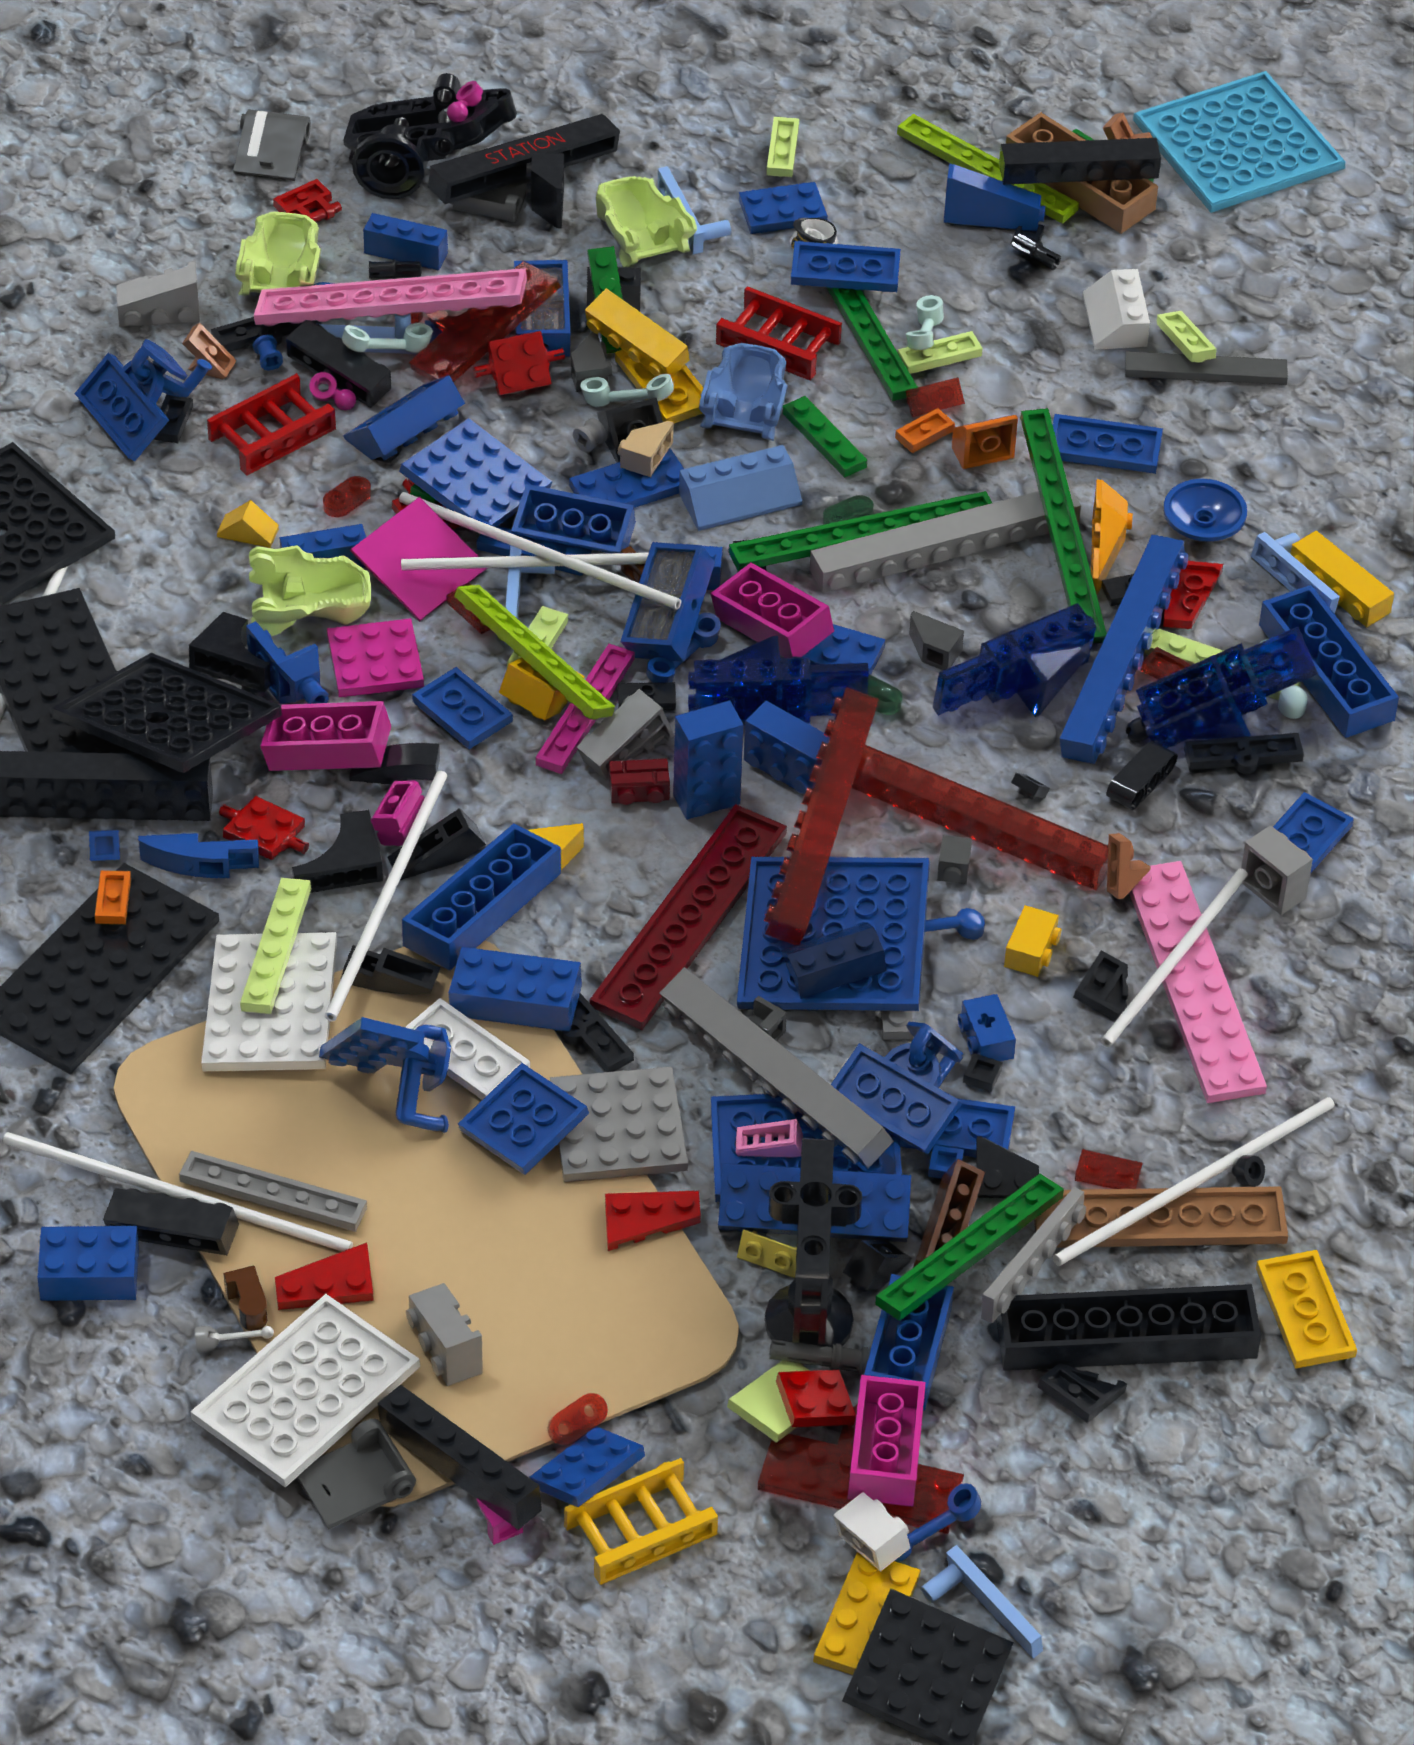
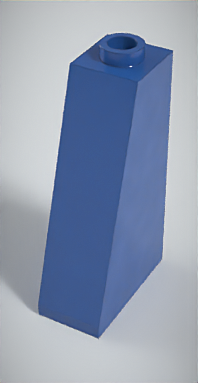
M949 164L944 223L1016 229L1018 226H1022V230L1037 231L1039 221L1044 222L1046 206H1041L1040 194L1011 184L1003 185V182L955 164Z

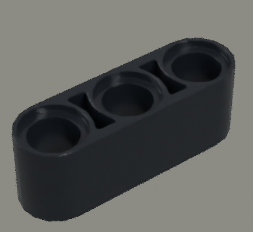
M1153 740L1149 741L1112 779L1107 788L1106 796L1130 810L1136 809L1170 774L1175 767L1178 755Z

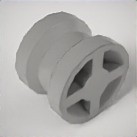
M590 418L585 422L584 426L574 429L573 438L576 445L582 451L588 453L594 450L596 444H602L607 440V432L600 421Z

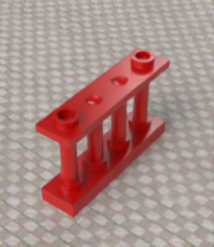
M747 286L744 289V311L736 321L731 322L721 318L716 324V344L728 347L738 343H746L775 349L786 359L785 371L811 381L816 375V353L826 341L835 345L841 343L842 322ZM754 314L768 318L758 332L745 327ZM778 323L791 327L782 341L768 336ZM802 332L815 336L806 350L792 345Z
M296 373L207 419L208 439L213 442L223 436L226 437L239 450L240 470L247 476L336 430L335 409L329 403L319 409H315L301 396L300 376ZM292 402L305 416L293 421L279 407ZM270 413L283 427L271 433L257 419ZM247 424L261 439L248 444L235 430Z

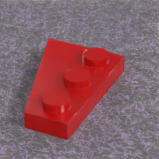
M1188 561L1186 568L1180 571L1177 589H1172L1169 607L1167 610L1164 609L1163 627L1192 629L1223 572L1224 564Z
M699 1191L605 1194L608 1251L618 1249V1244L631 1240L634 1243L644 1241L645 1236L657 1232L667 1234L701 1223Z
M367 1242L276 1276L275 1287L278 1310L311 1307L325 1294L340 1304L374 1301Z

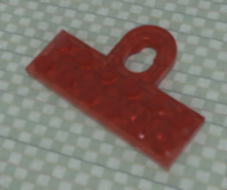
M523 260L514 268H526L527 281L521 304L513 307H504L503 305L490 306L487 309L468 308L466 312L457 316H451L445 310H438L429 314L425 313L428 320L443 332L409 361L411 369L430 381L450 375L452 381L455 382L489 352L488 341L502 339L561 288L558 279Z
M858 1404L853 1407L856 1415ZM856 1418L854 1425H843L837 1445L793 1434H787L777 1443L771 1439L758 1480V1490L838 1509L843 1508L852 1501V1499H848ZM918 1464L913 1506L882 1504L893 1518L899 1517L906 1525L921 1527L949 1510L947 1504L948 1497L955 1487L963 1484L964 1474ZM951 1524L938 1532L949 1534Z

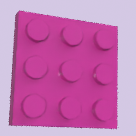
M411 618L327 628V639L339 697L424 687V677Z

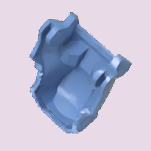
M738 343L725 347L722 351V361L719 367H714L711 371L708 370L699 403L700 411L705 414L700 427L712 428L713 425L750 431L760 433L762 438L774 441V426L778 424L788 388L785 380H783L786 370V359L775 349L753 344Z

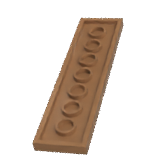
M1281 1186L1194 1188L1094 1247L1287 1244L1288 1230ZM1169 1188L1081 1190L1084 1191V1205L1086 1206L1084 1219L1081 1223L1075 1224L1067 1240L1061 1241L1056 1248H1067ZM1064 1190L1061 1200L1034 1219L1035 1232L1071 1190Z

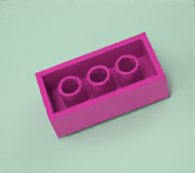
M751 562L710 593L715 615L720 621L793 663L834 632L828 605Z
M383 701L281 705L282 716L266 725L260 745L269 771L381 767L391 730V723Z
M861 1375L848 1499L853 1500L864 1492L872 1500L878 1499L881 1503L913 1506L926 1382Z

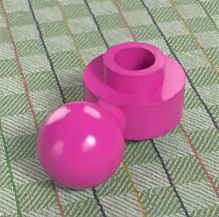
M476 81L466 83L457 92L456 99L458 101L451 103L447 109V115L451 121L461 122L465 120L468 116L467 107H473L481 101L483 89Z
M320 372L311 378L309 387L315 399L319 401L334 399L335 405L344 411L350 410L355 406V394L349 389H337L336 380L331 374ZM321 384L329 386L326 392L319 391L318 388Z

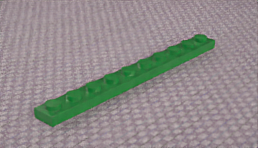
M1049 409L1021 411L1020 420L1078 645L1103 643L1107 633Z
M984 491L729 544L728 553L739 572L750 562L763 567L810 557L811 550L991 504L992 501L987 492Z

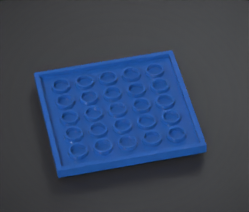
M751 857L737 993L738 1009H753L754 999L760 996L782 1010L919 1011L930 870L929 858ZM866 922L874 927L884 949L885 972L800 999L781 954L782 949Z

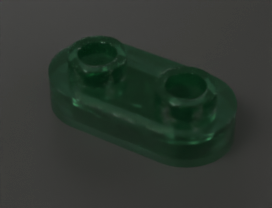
M856 495L824 510L823 525L873 515L874 503L869 497L863 495Z
M858 674L851 679L849 693L854 700L886 715L895 714L901 709L902 693L899 689L869 674Z

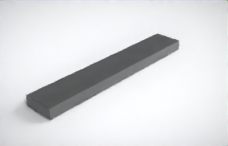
M1126 351L1125 377L1287 385L1288 380L1287 359L1216 356L1214 359L1197 363L1191 362L1184 354Z

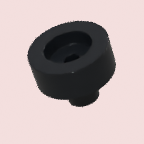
M1243 1155L1232 1167V1174L1240 1185L1256 1187L1264 1179L1265 1165L1259 1156Z

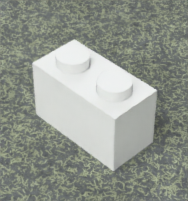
M864 1492L833 1515L838 1535L880 1572L910 1549L907 1536L909 1530L906 1524L899 1517L893 1518L878 1499L872 1500Z

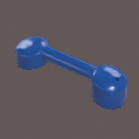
M706 612L699 614L685 660L697 649L711 647L717 642L721 622L715 614ZM661 657L652 658L648 662L646 675L652 683L672 682L675 669L683 662L669 661Z
M965 908L960 910L956 916L926 920L925 932L955 928L962 937L975 940L982 937L984 933L985 919L975 909Z
M968 1483L955 1487L948 1497L947 1504L949 1510L907 1534L910 1549L897 1558L895 1562L908 1558L913 1546L956 1520L963 1522L973 1519L979 1513L982 1502L976 1488Z

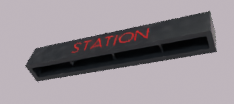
M603 113L431 165L428 188L444 204L455 202L526 180L527 163H532V153L564 154L565 168L616 152L620 130Z

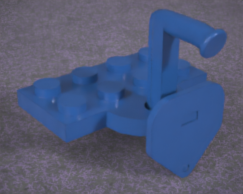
M145 339L141 348L132 358V361H129L125 366L115 355L108 352L74 394L129 459L136 461L169 421L167 416L156 405L162 392L167 395L188 397L204 378L208 370L212 369V365L206 360L199 359L197 360L196 368L188 377L166 350L156 343ZM149 356L154 360L153 362L147 360ZM168 371L172 375L185 380L184 383L166 375L165 372Z
M361 1017L321 1045L319 1058L329 1060L328 1063L334 1066H356L357 1070L363 1073H375L385 1065L402 1067L396 1105L397 1120L402 1124L426 1130L441 1131L442 1133L448 1131L449 1124L446 1115L432 1117L416 1113L421 1074H423V1090L428 1092L441 1085L446 1078L451 1045L445 1028L422 1025L414 1030ZM424 1038L434 1040L430 1049L424 1044Z
M909 1021L906 1026L914 1037L911 1043H905L893 1048L885 1057L859 1043L831 1085L884 1127L888 1133L928 1155L962 1105L959 1099L939 1089L955 1063L961 1062L963 1052L958 1050L929 1025ZM938 1053L944 1055L940 1063L936 1057Z

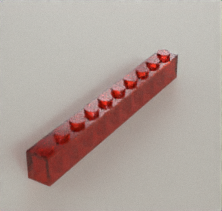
M847 687L842 698L838 696L835 698L831 713L835 714L834 720H828L823 734L828 739L826 743L821 742L816 758L821 761L819 765L814 764L809 777V781L814 783L812 788L807 787L801 804L806 805L805 811L800 810L797 815L794 827L798 828L797 835L792 833L786 849L791 854L789 858L784 857L779 870V874L784 876L782 882L777 880L771 895L776 901L774 905L769 904L764 917V921L768 922L766 935L798 945L806 933L879 702L877 698Z
M855 740L850 742L836 762V782L891 804L898 809H903L922 819L934 822L948 830L965 835L977 842L989 845L1001 852L1008 853L1027 863L1051 871L1053 874L1063 876L1096 891L1107 876L1108 845Z

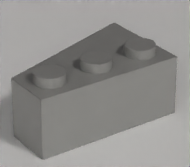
M196 260L188 262L187 267L178 270L166 269L164 274L149 278L147 275L116 285L119 327L200 322Z
M638 689L633 695L628 696L623 701L622 705L613 712L612 717H605L601 725L591 734L586 735L577 746V749L583 761L607 781L609 779V761L634 760L632 758L643 751L649 754L655 750L653 745L663 738L669 741L675 735L663 708Z
M445 1283L409 1295V1309L406 1310V1317L411 1328H417L419 1342L423 1351H429L435 1374L437 1376L441 1375L446 1385L449 1386L483 1373L482 1335L479 1330L474 1332L470 1330L467 1325L471 1324V1319L467 1314L461 1316L458 1308H460L458 1301Z

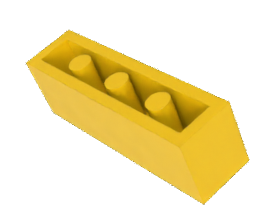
M607 288L585 309L586 324L592 332L605 336L613 347H620L626 351L636 363L641 362L647 366L654 376L670 374L671 378H673L690 360L686 344Z
M1317 530L1292 544L1291 555L1339 595L1338 605L1366 628L1391 613L1394 592Z

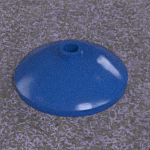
M1193 479L1182 482L1169 491L1164 501L1163 511L1168 524L1179 534L1196 541L1214 542L1229 538L1242 529L1247 518V505L1242 495L1233 487L1217 480Z

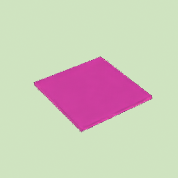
M420 497L350 550L419 622L455 594L457 587L466 586L488 569L401 570V559L479 557Z

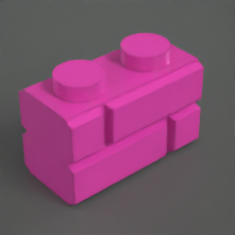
M394 781L371 818L372 825L375 831H378L377 836L382 845L403 846L425 798L421 795L422 790L417 781Z

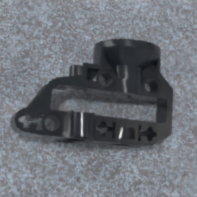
M444 73L438 77L432 97L375 104L352 114L343 142L345 147L351 149L349 162L352 164L353 174L359 185L370 194L383 199H400L410 196L420 187L428 161L446 159V156L452 150L463 149L480 143L502 124L516 118L517 112L511 91L506 88L483 90L481 101L473 107H467V118L461 122H453L449 119L444 109L448 108L451 103L458 101L456 94L460 90L461 85L455 75Z
M802 1138L800 1182L780 1181L773 1184L769 1191L768 1210L770 1216L777 1221H782V1224H798L795 1280L775 1293L769 1300L765 1312L766 1331L771 1340L776 1339L792 1343L828 1347L839 1343L843 1346L849 1340L852 1332L854 1317L851 1305L841 1292L834 1289L833 1279L829 1275L831 1226L846 1227V1225L854 1224L860 1219L863 1196L860 1189L854 1185L832 1184L834 1140Z

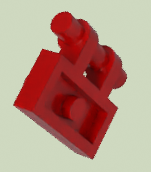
M318 179L273 198V206L279 212L307 215L315 222L322 219L329 220L335 216V213L342 211L341 204L338 201L332 204L328 203L332 201V193ZM315 208L318 209V210H316V211H314V212H312V213L309 212V211H311V210H313V209H315Z

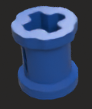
M262 335L253 343L255 353L260 356L261 368L267 371L275 370L283 363L282 353L277 351V342L272 335Z

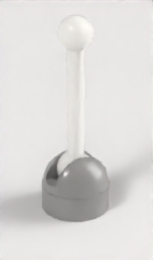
M210 1326L195 1328L198 1353L214 1350L221 1340L260 1336L270 1339L274 1334V1330L270 1326H265L262 1330L219 1334L216 1329Z

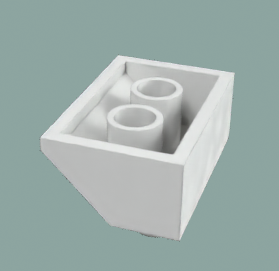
M1138 269L1111 270L1083 291V300L1094 350L1148 346L1150 320Z

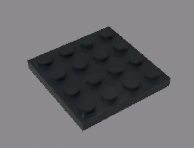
M890 1588L842 1702L939 1745H972L1014 1642Z

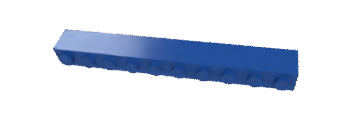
M1151 535L1060 736L1062 758L1095 764L1099 753H1104L1107 742L1106 737L1115 728L1116 715L1118 712H1122L1125 704V695L1127 691H1131L1133 688L1136 670L1140 671L1142 667L1143 654L1145 650L1150 649L1153 639L1152 634L1155 629H1159L1161 624V614L1164 609L1167 610L1169 607L1172 589H1177L1180 571L1187 566L1188 553H1185L1183 540Z

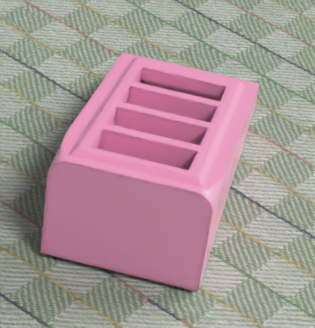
M797 1119L737 1127L736 1154L737 1156L799 1157L802 1150V1129ZM748 1137H753V1144L748 1145ZM761 1137H765V1143H761Z

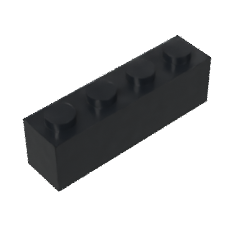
M305 320L286 338L288 357L315 374L320 372L331 374L336 380L337 388L351 390L355 394L356 400L369 408H372L391 390V371L385 365L378 364L364 352L351 350L343 343L342 338L335 337L319 324Z
M115 1188L103 1218L105 1226H137L138 1241L226 1256H228L239 1226L233 1207L227 1204L205 1203L194 1198H174L164 1193H144L134 1188L127 1190Z

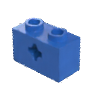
M993 994L962 1001L961 1014H958V1025L961 1032H966L967 1046L970 1054H979L997 1061L1014 1059L1016 1038L998 995Z

